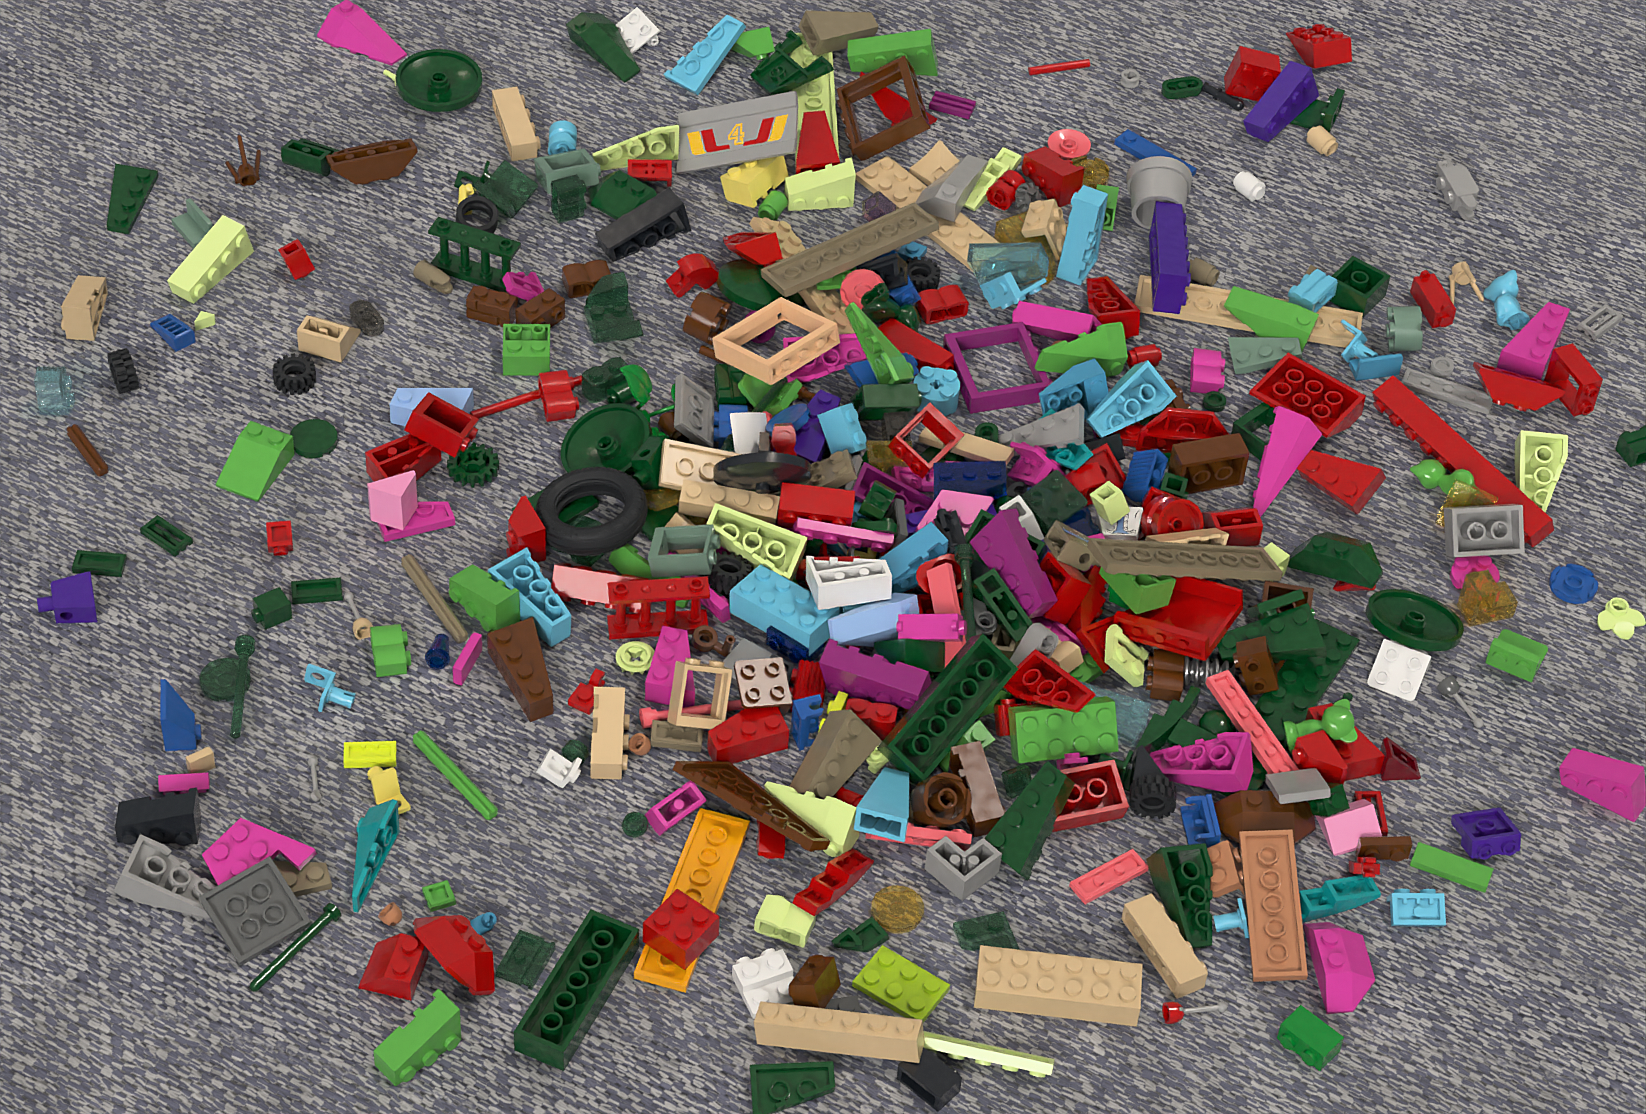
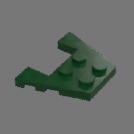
M790 30L786 33L787 38L782 44L779 42L774 47L776 51L770 58L766 56L750 76L759 87L771 96L789 92L832 72L834 68L823 56L805 68H802L788 56L789 53L803 44L801 38Z

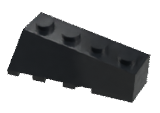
M668 188L606 227H603L595 235L599 247L612 262L638 253L641 247L650 248L655 246L656 242L666 238L670 240L676 237V233L681 231L688 233L692 230L684 203L671 188Z

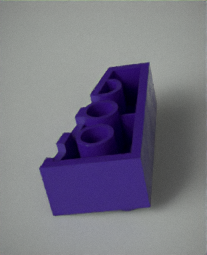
M820 389L807 404L811 411L809 420L796 431V444L794 448L798 457L807 460L810 464L821 462L828 443L817 415L840 407L841 398Z

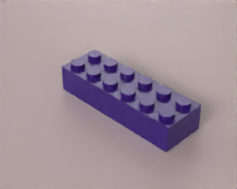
M1155 202L1148 238L1152 310L1154 312L1180 314L1181 306L1186 305L1187 292H1185V288L1190 285L1191 273H1189L1190 261H1188L1186 213H1183L1182 204Z

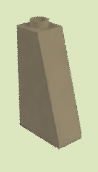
M805 11L798 27L812 54L820 55L848 48V40L874 37L879 26L871 12Z

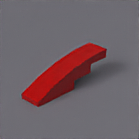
M852 848L829 861L825 871L813 877L809 887L797 893L792 903L809 914L816 916L857 883L873 865L874 861Z

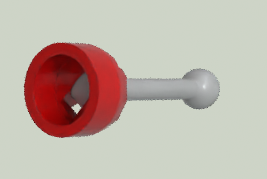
M1173 1001L1164 1002L1162 1005V1015L1166 1024L1180 1022L1184 1014L1214 1010L1225 1012L1227 1010V1004L1223 1001L1217 1005L1183 1008L1181 1004Z

